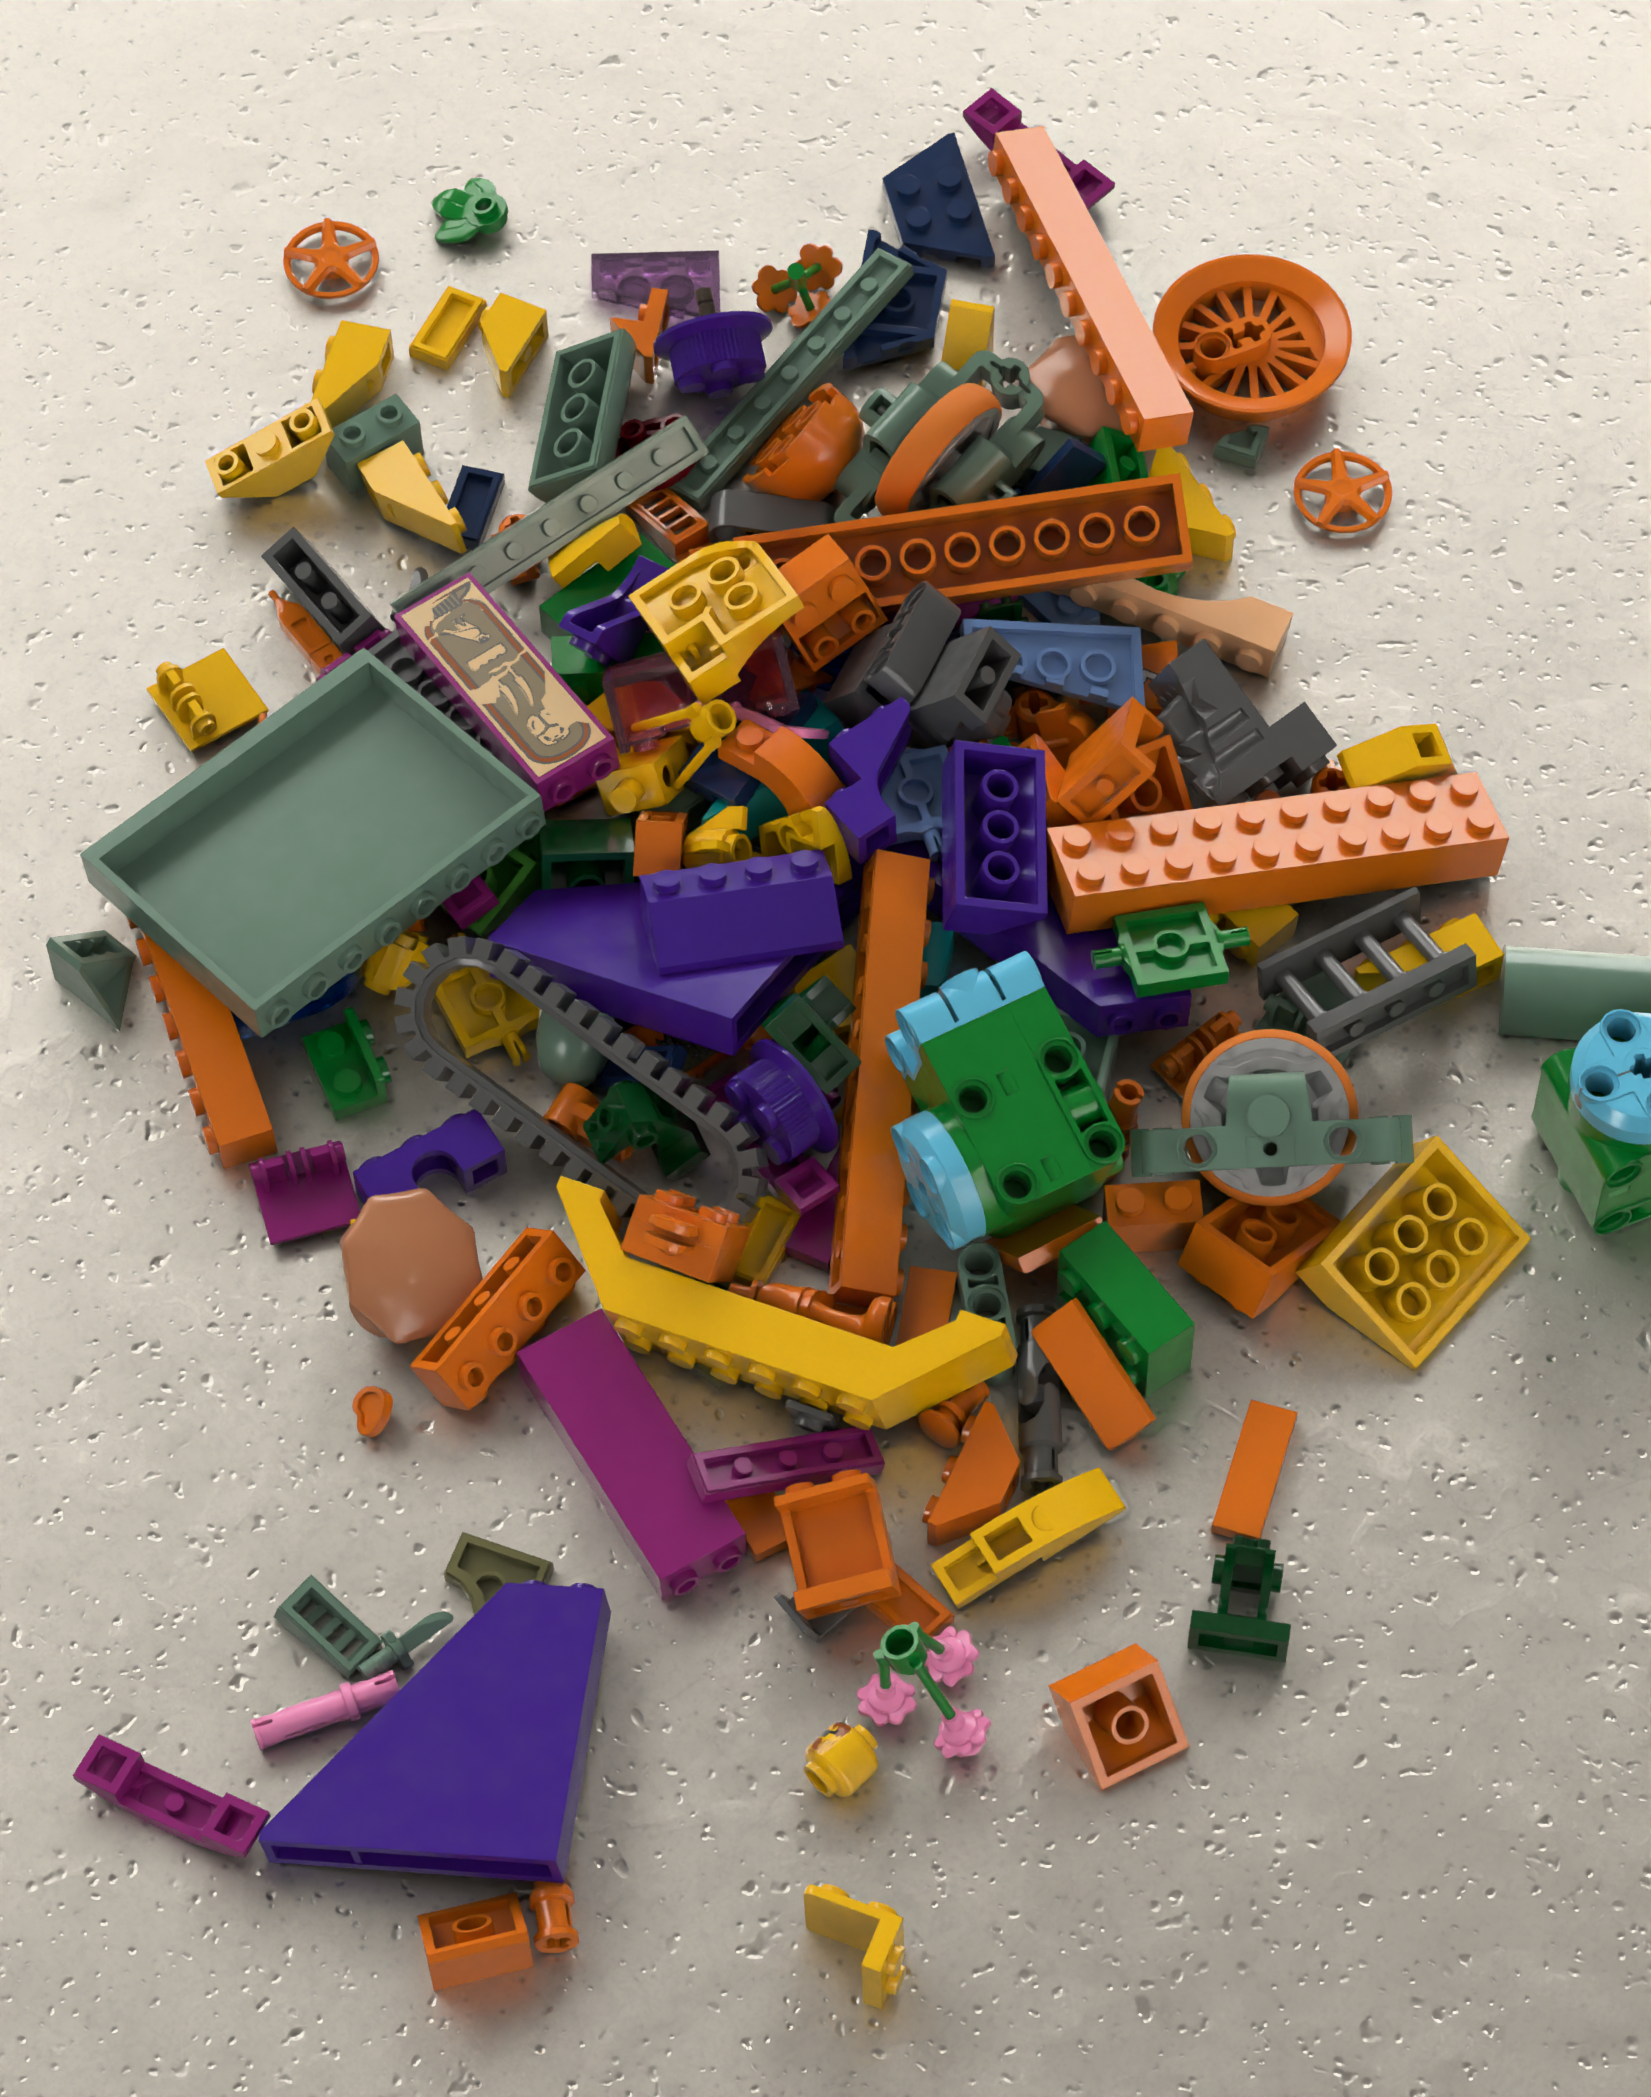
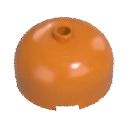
M831 383L823 384L809 395L808 399L812 402L809 407L803 405L794 414L790 412L749 464L758 466V469L753 476L747 473L743 477V482L755 493L822 501L832 492L839 494L834 489V484L844 468L863 448L865 428L863 421L858 418L859 411L855 405Z

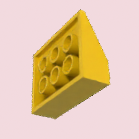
M1438 1135L1414 1143V1163H1394L1295 1272L1330 1310L1411 1370L1418 1368L1531 1240L1529 1235Z

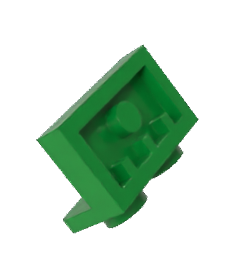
M353 1006L343 1009L344 1023L302 1037L303 1047L335 1121L387 1103L388 1098L385 1084L392 1082L384 1057L379 1056L375 1058L371 1046L376 1045L369 1022L367 1019L359 1021Z

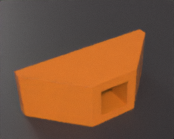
M984 1401L978 1416L969 1415L960 1438L964 1446L958 1457L955 1455L949 1457L944 1468L941 1482L946 1484L940 1497L932 1495L928 1501L922 1519L923 1523L928 1524V1544L937 1547L970 1535L976 1529L1005 1513L1019 1484L1020 1460L993 1403Z

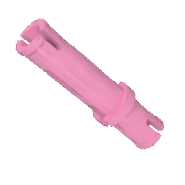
M393 1670L350 1685L349 1681L339 1685L340 1689L329 1694L301 1702L269 1715L251 1719L250 1722L260 1750L349 1718L352 1722L361 1719L360 1714L386 1705L400 1691Z

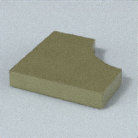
M462 1532L444 1572L445 1581L459 1588L472 1604L475 1615L506 1583L522 1584L527 1580H538L548 1584L554 1571V1564L548 1560Z

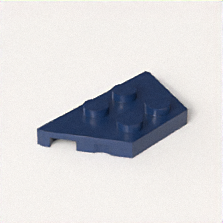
M955 133L945 135L882 178V190L900 246L903 245L922 257L931 255L939 260L956 262L957 256L981 260V267H995V254Z
M868 229L861 266L877 248H880L911 264L914 275L844 351L843 369L850 370L934 348L946 288L947 270L930 260L921 259L916 252L903 245L898 250L882 241L880 232Z
M804 692L749 709L764 714L785 725L803 727L819 705L813 692ZM700 742L692 751L688 760L679 770V776L703 748L704 743ZM716 749L683 786L694 793H702L706 799L713 803L717 799H721L726 802L727 806L746 807L762 782L719 759L718 749Z

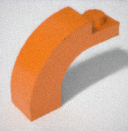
M744 719L721 741L722 745L718 748L719 759L765 784L782 802L788 815L817 806L825 807V802L837 790L843 788L835 772L820 754L801 737L784 726H781L775 733H772L754 722Z

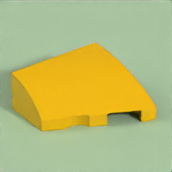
M621 513L588 530L549 555L548 564L552 579L564 589L596 562L609 572L642 545L634 521L628 515Z
M817 806L758 826L761 853L763 855L771 857L792 854L799 850H823L833 876V882L840 885L852 879L850 860L843 836L834 818L825 807Z

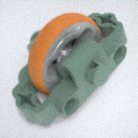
M982 350L972 355L959 371H956L945 361L939 362L918 385L911 382L897 398L884 387L877 389L867 399L859 412L858 418L871 427L863 436V448L844 468L834 484V489L846 498L835 512V523L858 520L864 513L870 512L876 506L880 514L886 516L1019 496L1012 489L1013 485L1038 458L1046 443L1041 436L1033 431L1044 417V399L1039 388L1031 383L1029 369L1025 363L1017 358L1008 357L1001 359L990 351ZM981 380L988 382L992 387V393L985 387L978 385ZM1016 380L1019 381V386L1017 387L1012 384ZM1004 381L1010 383L1006 388L1003 386ZM1001 407L1009 410L1022 409L1016 416L1009 418L998 429L1002 415Z
M1279 1029L1253 1030L1234 1036L1221 1043L1197 1066L1189 1080L1183 1098L1181 1110L1182 1129L1152 1128V1130H1149L1147 1128L1129 1130L1132 1177H1152V1174H1155V1176L1175 1175V1173L1200 1172L1219 1191L1236 1200L1260 1206L1288 1205L1309 1198L1321 1191L1337 1177L1345 1164L1371 1163V1165L1390 1164V1162H1395V1164L1414 1163L1412 1115H1393L1390 1118L1388 1116L1368 1117L1369 1119H1359L1358 1101L1352 1082L1340 1062L1327 1049L1314 1040L1291 1031ZM1357 1138V1147L1354 1150V1152H1352ZM1269 1144H1276L1278 1147L1277 1153L1273 1156L1266 1154V1148Z

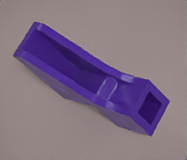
M639 555L632 570L616 591L607 597L569 610L563 616L558 627L572 636L569 644L584 652V655L605 667H609L611 661L627 668L643 635L650 629L628 595L669 568Z
M902 696L889 705L878 707L872 712L870 717L853 728L842 730L828 743L830 767L846 787L837 790L825 802V808L837 823L848 853L860 865L870 859L877 849L884 850L897 841L896 814L886 805L881 794L912 737L911 726L908 722L911 714L910 705Z

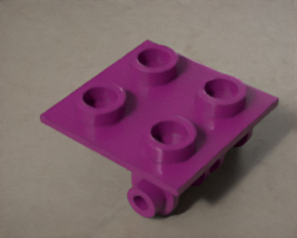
M327 1140V1144L309 1149L300 1147L299 1151L293 1153L288 1150L285 1151V1155L263 1160L261 1157L258 1158V1162L249 1164L270 1245L351 1225L350 1219H357L360 1213L346 1163L344 1147L340 1141L332 1142V1140Z

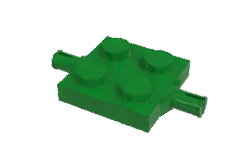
M1204 902L1113 916L1112 926L1118 947L1092 950L1091 962L1094 970L1121 966L1129 975L1137 998L1227 984L1229 969L1223 956V949L1250 946V934L1247 926L1220 931L1210 920Z

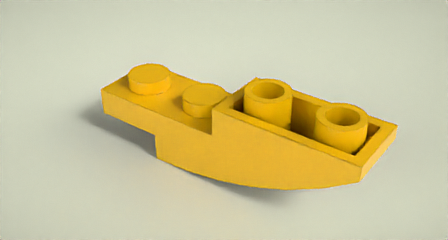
M1098 1467L1064 1481L996 1517L970 1533L972 1539L932 1563L931 1567L959 1610L1039 1558H1042L1044 1562L1126 1510V1507L1101 1468Z

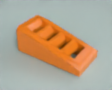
M669 488L648 492L625 507L675 564L676 556L687 552L688 549H694L709 542V523ZM660 498L659 502L645 509L643 507L654 499ZM665 507L669 508L668 511L664 512L660 516H654L655 513L659 512ZM674 517H677V518H678L677 520H675L674 522L670 523L669 525H667V526L664 525V523H666L667 521L671 520L672 518H674ZM683 526L687 528L677 535L674 533Z

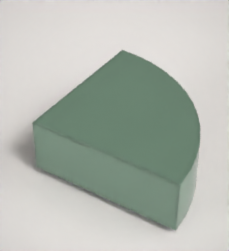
M1249 425L1245 430H1240L1230 435L1229 433L1223 435L1214 447L1213 457L1255 469L1269 437L1270 427Z

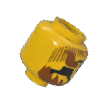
M842 1722L834 1723L807 1746L805 1750V1760L807 1763L804 1766L805 1775L814 1787L825 1796L831 1797L835 1794L840 1797H848L877 1772L878 1759L874 1750L878 1747V1743L873 1735L860 1724L853 1728Z

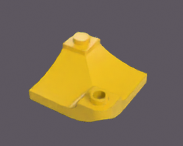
M724 541L707 546L688 556L628 595L634 607L653 632L702 706L740 682L738 673L752 653L774 630L804 608L798 594L756 541Z

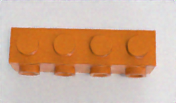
M526 1227L453 1316L412 1362L410 1368L442 1406L470 1410L486 1397L488 1387L498 1375L515 1362L517 1352L529 1338L537 1334L545 1326L546 1318L559 1302L572 1294L575 1289V1283L586 1270L554 1231Z

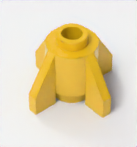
M727 806L701 827L690 832L683 844L682 863L686 869L702 867L710 863L723 864L744 861L752 857H768L752 852L749 838L745 834L737 832L747 829L748 807Z
M407 930L402 932L392 944L382 947L360 966L358 972L366 977L364 985L373 991L388 996L391 990L397 991V987L406 988L412 984L411 981L403 976V973L411 961L422 962L428 965L421 952L430 947V945L426 944L429 937L422 933L409 932Z

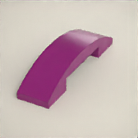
M990 88L963 110L962 114L970 128L990 151H993L995 134L997 132L1029 128L1021 122L1022 111L993 88ZM1056 149L1087 210L1092 208L1115 188V182L1085 159L1076 165Z
M736 1070L706 1087L716 1095L707 1109L708 1112L715 1101L726 1102L733 1106L725 1094L724 1087L728 1085V1081L733 1076L738 1074ZM753 1142L747 1147V1150L760 1147L756 1142ZM803 1153L792 1161L780 1165L774 1164L767 1156L769 1167L752 1170V1174L755 1177L769 1179L767 1189L784 1205L800 1215H803L841 1191L840 1185L814 1156L807 1159Z
M98 1734L73 1774L77 1782L131 1815L183 1840L235 1857L246 1858L260 1835V1831L271 1817L268 1811L227 1792L223 1797L218 1796L144 1761L141 1753Z

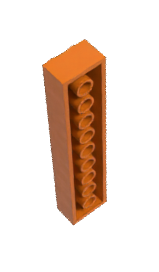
M1180 473L733 538V541H756L779 569L826 534H829L850 558L884 614L898 613L907 595L922 581L930 583L954 604L1190 571L1193 564Z
M1472 772L1047 828V888L1066 934L1112 928L1113 916L1204 902L1208 915L1495 876L1498 875L1509 836L1478 773Z

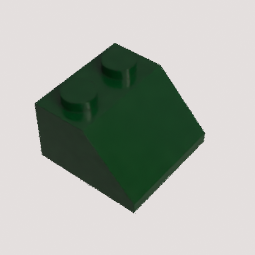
M630 818L546 821V825L538 832L539 890L634 883V842Z

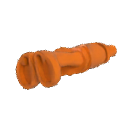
M755 1279L751 1287L730 1283L728 1289L729 1292L886 1345L890 1344L898 1312V1301H894L893 1298L886 1296L874 1298L865 1314L854 1315L835 1310L836 1300L833 1294L811 1287H799L783 1283H770L763 1287V1282Z

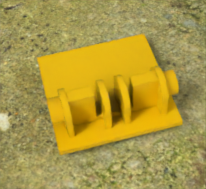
M225 648L182 670L178 665L172 664L169 661L161 663L156 669L157 683L146 688L149 695L191 753L258 718L260 713L266 714L269 712L267 706Z

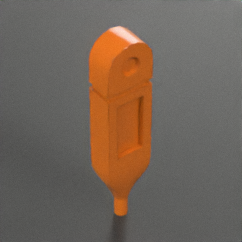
M275 590L269 591L268 595L275 602L281 629L306 660L312 664L316 672L321 675L320 670L343 655L335 644H332V640L301 604L280 598Z

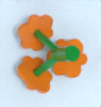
M813 243L804 245L800 250L801 259L796 263L790 264L787 271L783 269L777 271L771 265L761 267L758 271V279L752 283V290L758 295L756 302L759 309L764 312L775 310L777 313L787 311L795 328L802 329L807 327L832 300L829 299L825 291L814 294L808 292V290H816L820 286L823 289L832 288L835 283L834 278L838 277L843 270L841 261L833 257V250L828 245H822L821 247ZM795 301V305L788 308V303Z

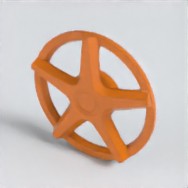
M325 218L323 222L313 224L301 230L290 240L287 247H284L283 266L287 278L298 290L316 298L336 299L358 292L371 281L379 265V252L374 238L356 225L332 221L330 218ZM335 230L351 233L363 241L341 247L338 245ZM322 232L321 247L319 249L297 248L309 236ZM370 251L372 256L371 267L367 275L362 279L349 265V260ZM291 259L314 263L315 268L304 285L295 277L291 268ZM342 277L352 285L351 288L338 292L316 291V288L324 279Z
M1334 448L1331 452L1319 455L1308 461L1300 469L1294 481L1293 493L1299 511L1309 522L1330 532L1355 533L1368 529L1385 516L1392 501V485L1388 471H1384L1382 467L1366 456L1341 451L1339 448ZM1345 461L1363 465L1374 474L1353 479L1348 474ZM1331 462V480L1305 479L1316 467ZM1382 484L1384 501L1379 512L1376 513L1361 497V493ZM1302 490L1325 495V504L1318 518L1314 517L1305 507L1301 496ZM1351 510H1355L1366 519V522L1355 526L1343 527L1329 524L1338 512H1349Z

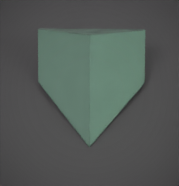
M105 930L50 937L46 947L54 979L120 1031L132 967L137 955Z

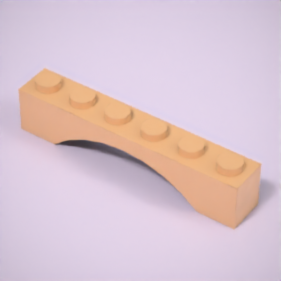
M1136 579L1049 591L1059 596L1061 594L1069 596L1079 606L1100 611L1122 623H1130L1153 632L1163 639L1177 641L1188 647H1192L1202 639H1205L1219 659L1234 664L1244 671L1254 672L1267 678L1287 639L1293 617V612L1255 597L1216 601L1183 598L1156 590Z

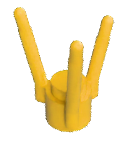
M715 699L704 706L694 702L685 709L649 718L631 725L633 732H639L687 718L691 720V734L696 740L704 743V746L673 784L675 789L682 788L709 755L721 747V739L731 733L736 727L735 710L727 702Z

